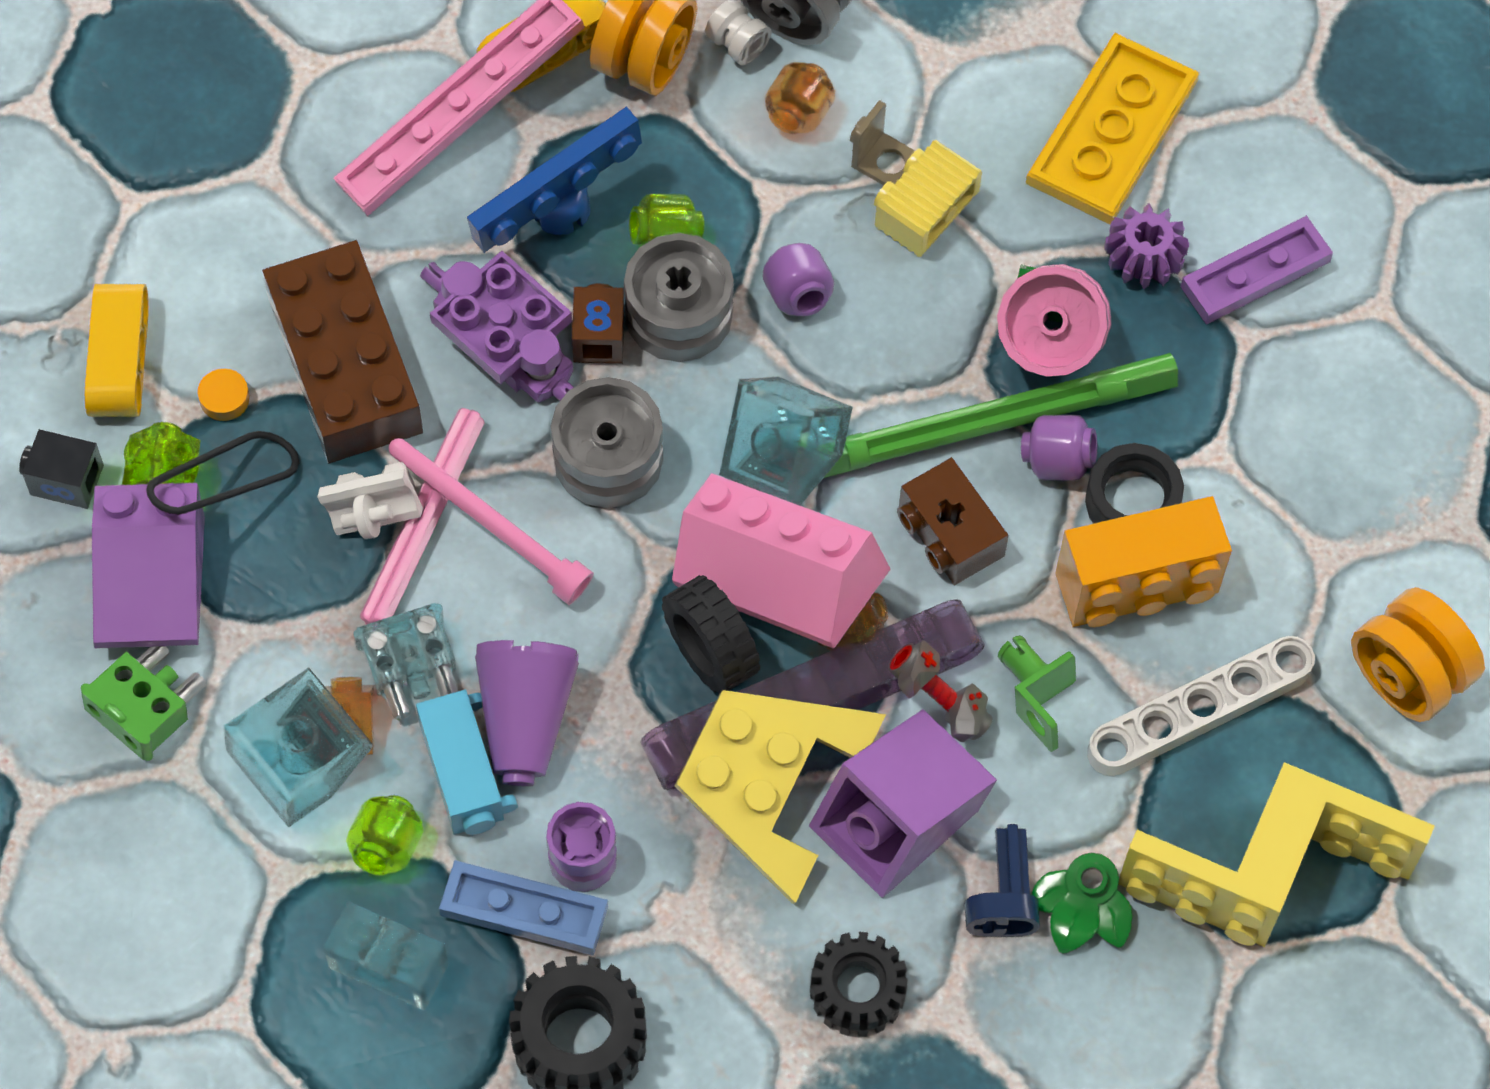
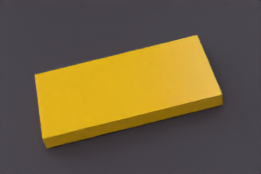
M1114 32L1029 170L1025 184L1107 224H1111L1198 82L1200 72Z

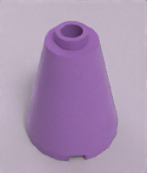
M514 640L479 643L476 647L475 661L493 773L503 775V784L534 786L535 778L546 775L578 669L579 654H577V650L571 647L531 641V646H513Z

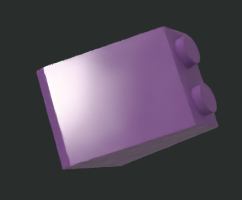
M922 709L842 764L809 827L883 898L979 811L997 779Z

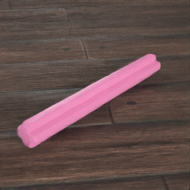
M466 408L459 409L434 459L436 465L456 480H458L484 426V419L480 417V413ZM425 481L417 495L423 506L422 515L419 518L405 520L360 614V618L371 628L384 630L388 628L448 502L446 497Z

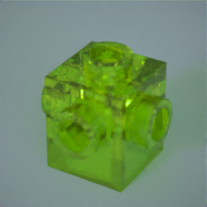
M157 422L150 427L131 434L124 449V459L126 461L122 485L148 484L153 478L198 457L201 440L182 432L179 426L169 422ZM199 465L160 484L194 483L199 472Z

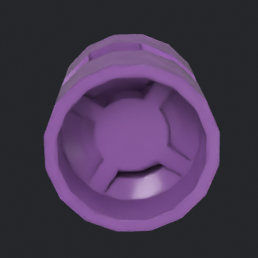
M587 802L568 804L554 813L548 823L546 834L548 860L552 875L560 885L572 891L588 892L600 888L610 880L616 869V831L612 818L604 809Z

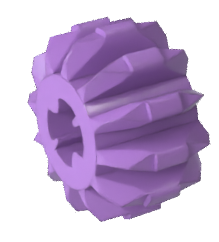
M1150 203L1144 207L1143 213H1139L1129 206L1124 212L1123 218L1115 217L1111 222L1110 234L1106 237L1104 250L1106 254L1110 255L1108 262L1110 271L1123 270L1122 279L1124 284L1135 277L1140 279L1143 289L1149 286L1150 279L1152 278L1164 286L1169 281L1170 273L1178 275L1182 270L1185 261L1183 258L1188 253L1189 242L1188 238L1183 237L1185 230L1183 221L1170 222L1171 213L1169 208L1160 214L1153 213Z

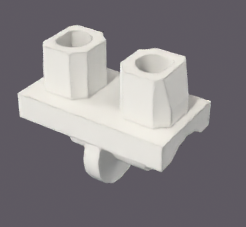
M403 462L385 465L381 474L364 478L355 472L340 475L336 484L320 487L317 496L319 502L329 513L336 535L359 531L364 539L378 537L380 526L419 518L423 511V506L414 490V481Z

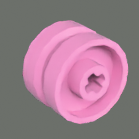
M1064 264L1041 266L1017 278L1003 295L997 314L999 338L1009 357L1025 370L1046 377L1068 375L1091 362L1105 345L1111 328L1110 303L1101 285L1084 270ZM1056 311L1061 314L1063 324L1060 329L1056 327L1050 330L1046 327L1044 322L1049 318L1048 312Z

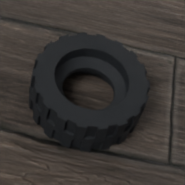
M699 575L662 598L664 618L673 639L677 643L683 657L689 663V666L712 691L718 692V694L722 690L729 691L759 673L758 671L761 667L759 664L760 657L757 653L755 642L748 631L749 629L734 604L730 602L728 596L714 581L709 580L707 576Z

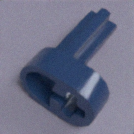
M1007 824L1006 828H996L995 830L998 893H980L967 898L965 901L966 931L976 936L1023 937L1037 932L1040 928L1038 899L1030 895L1026 829L1018 828V824Z

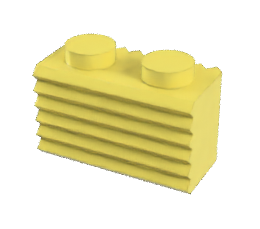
M933 140L925 151L920 148L915 150L907 160L901 178L895 184L888 181L880 189L874 200V206H876V228L882 230L885 235L891 236L894 241H898L901 246H906L917 257H921L980 191L982 171L937 140Z

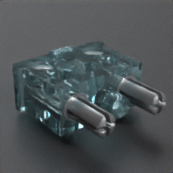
M435 602L357 627L353 633L356 649L363 651L377 696L385 693L393 719L401 720V716L392 692L394 690L404 718L410 715V710L402 690L403 687L410 686L415 700L423 699L431 694L427 680L435 678L440 696L448 695L442 677L444 674L450 693L458 692L452 675V671L456 670L455 657L443 625V606L439 603L436 604ZM433 649H438L441 651L437 654L429 653V651ZM408 657L416 658L413 662L404 661ZM383 665L392 666L388 670L379 669Z

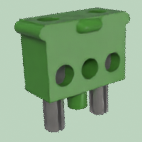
M167 646L150 647L137 660L126 651L91 684L85 683L81 686L84 710L137 756L146 761L152 760L153 751L188 720L186 704L206 686L205 679L199 673L194 672L179 687L172 691L169 687L179 677L170 666H164L156 675L150 672L169 655Z

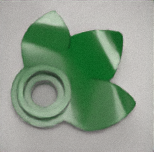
M1086 853L1078 856L1072 861L1067 870L1051 871L1043 875L1036 882L1031 895L1038 899L1039 911L1052 913L1050 919L1051 935L1058 951L1062 954L1069 953L1083 946L1093 938L1095 933H1098L1105 941L1117 948H1122L1129 937L1133 919L1132 907L1126 897L1118 890L1119 874L1116 866L1109 858L1102 854ZM1091 869L1099 871L1103 877L1102 883L1094 889L1087 888L1082 883L1084 873Z

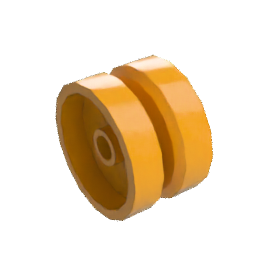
M608 0L598 21L591 44L589 58L591 69L615 79H619L628 72L629 85L657 96L673 78L689 45L696 21L697 1Z
M1417 587L1405 590L1387 605L1384 615L1372 617L1354 632L1351 639L1353 656L1362 674L1373 689L1392 708L1405 717L1417 722L1432 719L1448 705L1453 694L1463 693L1481 678L1485 670L1484 656L1481 648L1463 619L1446 602L1431 592Z

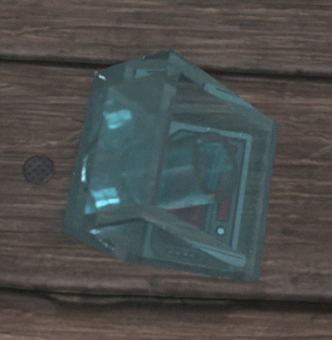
M779 376L739 379L719 475L800 506L843 455L853 407Z
M309 667L223 725L227 753L288 828L329 800L372 749L370 740Z

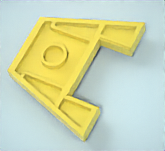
M722 690L675 787L792 904H795L819 855L771 831L815 741L851 758L873 743L886 714Z

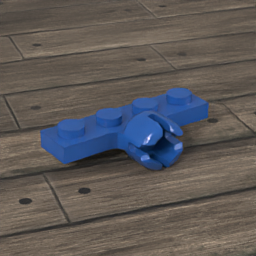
M626 106L468 215L467 221L474 242L485 253L495 245L501 246L508 243L515 237L522 226L533 219L535 221L540 220L541 229L546 233L555 235H566L574 232L573 222L575 221L580 226H583L591 212L587 187L596 180L600 172L615 162L621 163L635 153L638 146L642 144L638 119Z

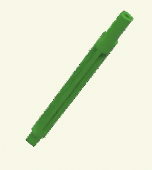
M1167 353L1089 373L1085 377L863 434L860 432L813 444V450L816 452L819 461L821 459L818 452L833 458L831 463L820 474V477L822 479L869 467L873 463L1032 423L1043 415H1063L1178 387V367L1173 355Z

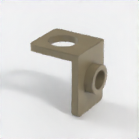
M879 100L867 116L859 119L850 135V142L853 143L851 167L884 186L888 181L895 184L904 172L902 169L894 174L885 173L877 166V159L884 153L892 152L900 155L906 164L915 150L884 133L886 103Z

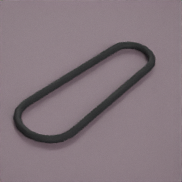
M264 431L250 432L149 481L146 488L147 497L155 507L163 512L175 515L185 514L291 477L297 472L300 464L298 453L292 444L276 434ZM253 439H268L276 442L285 448L291 456V467L284 472L185 506L173 507L164 504L156 497L154 492L155 486Z

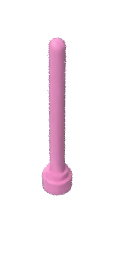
M397 438L390 442L389 453L395 459L403 462L409 470L549 577L547 582L553 586L552 593L566 604L571 605L586 589L594 573L578 560L572 563L567 558L562 561L404 439Z

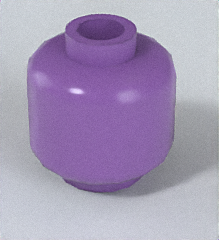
M794 243L779 248L769 257L763 268L762 277L777 308L787 315H813L825 307L833 293V276L820 252L810 244Z
M1078 415L1040 416L1035 420L1031 432H1024L1022 435L1023 462H1030L1033 473L1041 480H1079L1085 475L1087 469L1092 468L1096 463V430L1088 428L1086 421Z

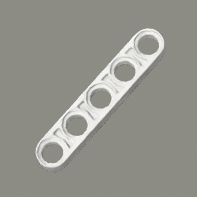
M1286 636L1279 638L1101 725L1092 734L1088 745L1087 757L1090 765L1103 775L1116 776L1123 774L1301 686L1307 681L1315 663V654L1312 647L1299 637ZM1292 651L1302 658L1304 668L1296 673H1287L1277 665L1276 656L1281 652ZM1239 673H1249L1258 680L1260 690L1255 694L1243 695L1233 687L1232 677ZM1194 695H1205L1214 702L1216 711L1210 716L1199 717L1189 710L1187 700ZM1152 716L1161 717L1169 723L1171 733L1166 738L1154 739L1144 732L1142 727L1143 721ZM1108 738L1116 739L1125 746L1126 755L1121 760L1108 761L1099 754L1097 749L1098 743Z

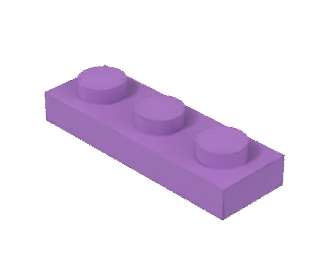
M1306 215L1184 276L1180 287L1207 325L1330 263L1333 252Z

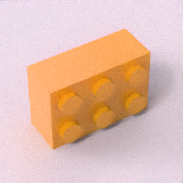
M1210 496L1064 530L1055 574L1072 627L1088 624L1089 627H1101L1112 623L1119 616L1136 612L1139 616H1148L1160 612L1166 605L1186 601L1187 604H1199L1211 599L1216 593H1219L1232 549L1214 497Z

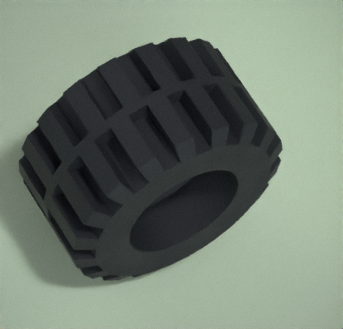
M577 956L565 957L566 966L557 968L553 960L543 965V976L539 977L533 972L525 980L526 991H517L513 1000L515 1010L510 1011L509 1019L510 1036L516 1065L521 1074L526 1073L528 1084L533 1089H540L541 1087L544 1089H624L623 1081L626 1078L632 1081L638 1073V1062L644 1060L647 1039L644 1003L642 997H637V989L632 980L628 978L623 981L621 979V970L610 964L607 970L601 969L600 959L593 957L588 958L587 965H579ZM572 1009H589L597 1012L611 1026V1032L603 1044L590 1052L581 1054L567 1053L558 1049L548 1040L546 1032L556 1017Z

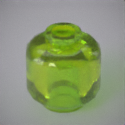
M646 194L640 200L639 205L633 206L630 212V238L632 243L639 247L658 236L682 233L702 238L704 234L703 213L696 211L693 201L685 194Z
M397 795L375 796L364 801L346 836L347 847L352 854L353 861L362 870L374 875H386L406 868L424 832L422 819L408 800Z

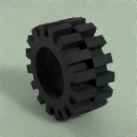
M860 931L858 938L851 939L850 932L840 935V942L835 944L833 939L825 944L824 952H818L811 971L810 999L814 1000L813 1009L817 1016L823 1014L825 1017L824 1024L830 1029L837 1025L840 1027V1034L849 1036L850 1030L858 1031V1037H867L868 1030L875 1029L877 1034L885 1030L888 1021L893 1023L898 1018L899 1010L903 1008L908 984V978H906L907 968L904 960L899 961V951L894 945L890 949L885 947L886 939L877 935L875 941L868 940V932ZM855 966L865 967L877 976L880 988L872 999L866 1002H853L841 994L837 981L840 975L848 968Z

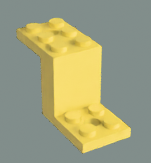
M1284 762L1238 872L1136 830L1119 877V885L1125 887L1127 893L1137 900L1146 903L1158 901L1174 908L1177 915L1186 921L1194 924H1204L1207 922L1225 930V934L1237 943L1248 946L1256 943L1265 947L1311 839L1319 842L1325 851L1339 857L1352 856L1369 863L1371 869L1382 876L1389 878H1398L1400 876L1409 880L1429 842L1435 825Z

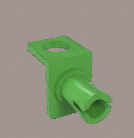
M1015 636L1012 640L1017 648L1015 649L1007 641L999 650L997 657L1021 681L1020 684L1015 686L1016 714L1047 749L1053 752L1058 749V726L1041 705L1076 681L1075 656L1068 651L1050 664H1046L1023 636Z

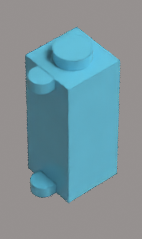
M466 689L416 704L420 728L454 835L462 832L468 835L486 832L495 826V822L504 820L503 814L510 813L518 808L514 795L503 797L499 795L473 711L483 708L481 693L468 695Z

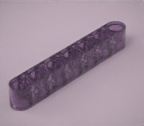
M954 599L938 604L738 692L858 710L901 691L898 686V679L889 672L888 666L891 659L903 646L909 643L916 645L923 640L926 641L940 655V670L936 674L939 675L973 659L984 649L985 645L961 600ZM716 701L655 727L641 739L640 743L664 790L676 789L675 784Z

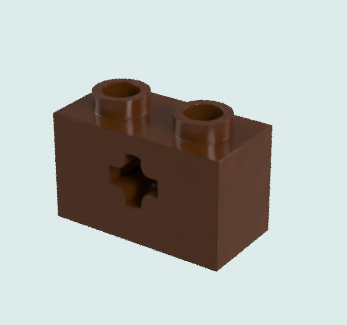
M952 457L901 486L897 514L902 525L910 534H918L926 546L925 553L931 566L939 574L945 572L954 586L1005 557L1008 533Z

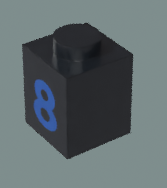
M38 429L33 445H27L23 450L19 472L23 475L31 496L88 509L104 464L97 443Z

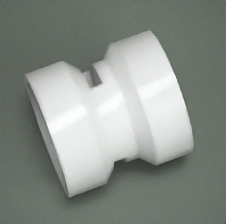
M727 0L720 5L711 15L705 27V35L716 45H725L728 48L729 56L740 65H746L759 56L768 44L772 32L760 19L750 18L748 16V9L738 0Z

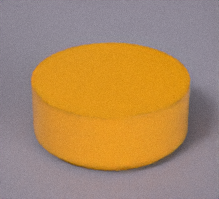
M225 368L213 370L202 378L198 386V398L201 408L212 419L219 421L232 420L240 416L248 407L250 395L244 377L234 370Z

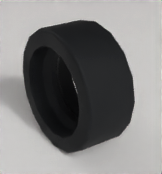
M1130 443L1115 446L1099 457L1091 469L1085 497L1089 519L1094 524L1128 516L1114 509L1105 497L1106 483L1110 477L1117 473L1134 471L1144 473L1155 479L1164 492V500L1160 508L1182 503L1184 483L1180 469L1169 455L1150 445Z

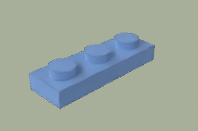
M454 860L439 912L440 916L594 956L608 910V900Z

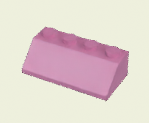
M711 473L683 511L672 581L675 586L680 587L699 575L707 576L709 580L714 581L723 590L738 611L835 648L888 574L890 567L872 532Z

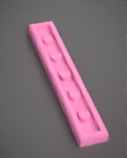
M537 0L333 179L368 217L585 27L582 19L563 0Z

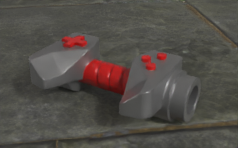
M923 640L916 645L909 643L903 646L891 659L888 670L898 679L900 690L908 698H912L922 689L940 706L942 705V708L947 711L945 720L950 724L953 738L963 743L969 739H978L988 730L992 723V716L987 713L986 709L988 696L973 683L956 692L936 674L940 670V655L926 641Z

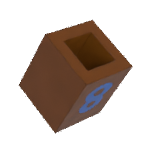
M595 283L587 287H574L572 322L573 363L623 364L624 288H614L603 283Z

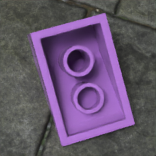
M198 483L158 484L154 489L155 495L160 501L173 507H181L201 500ZM148 484L95 486L92 518L94 648L199 645L205 522L203 508L180 515L168 514L159 510L151 503L146 491Z

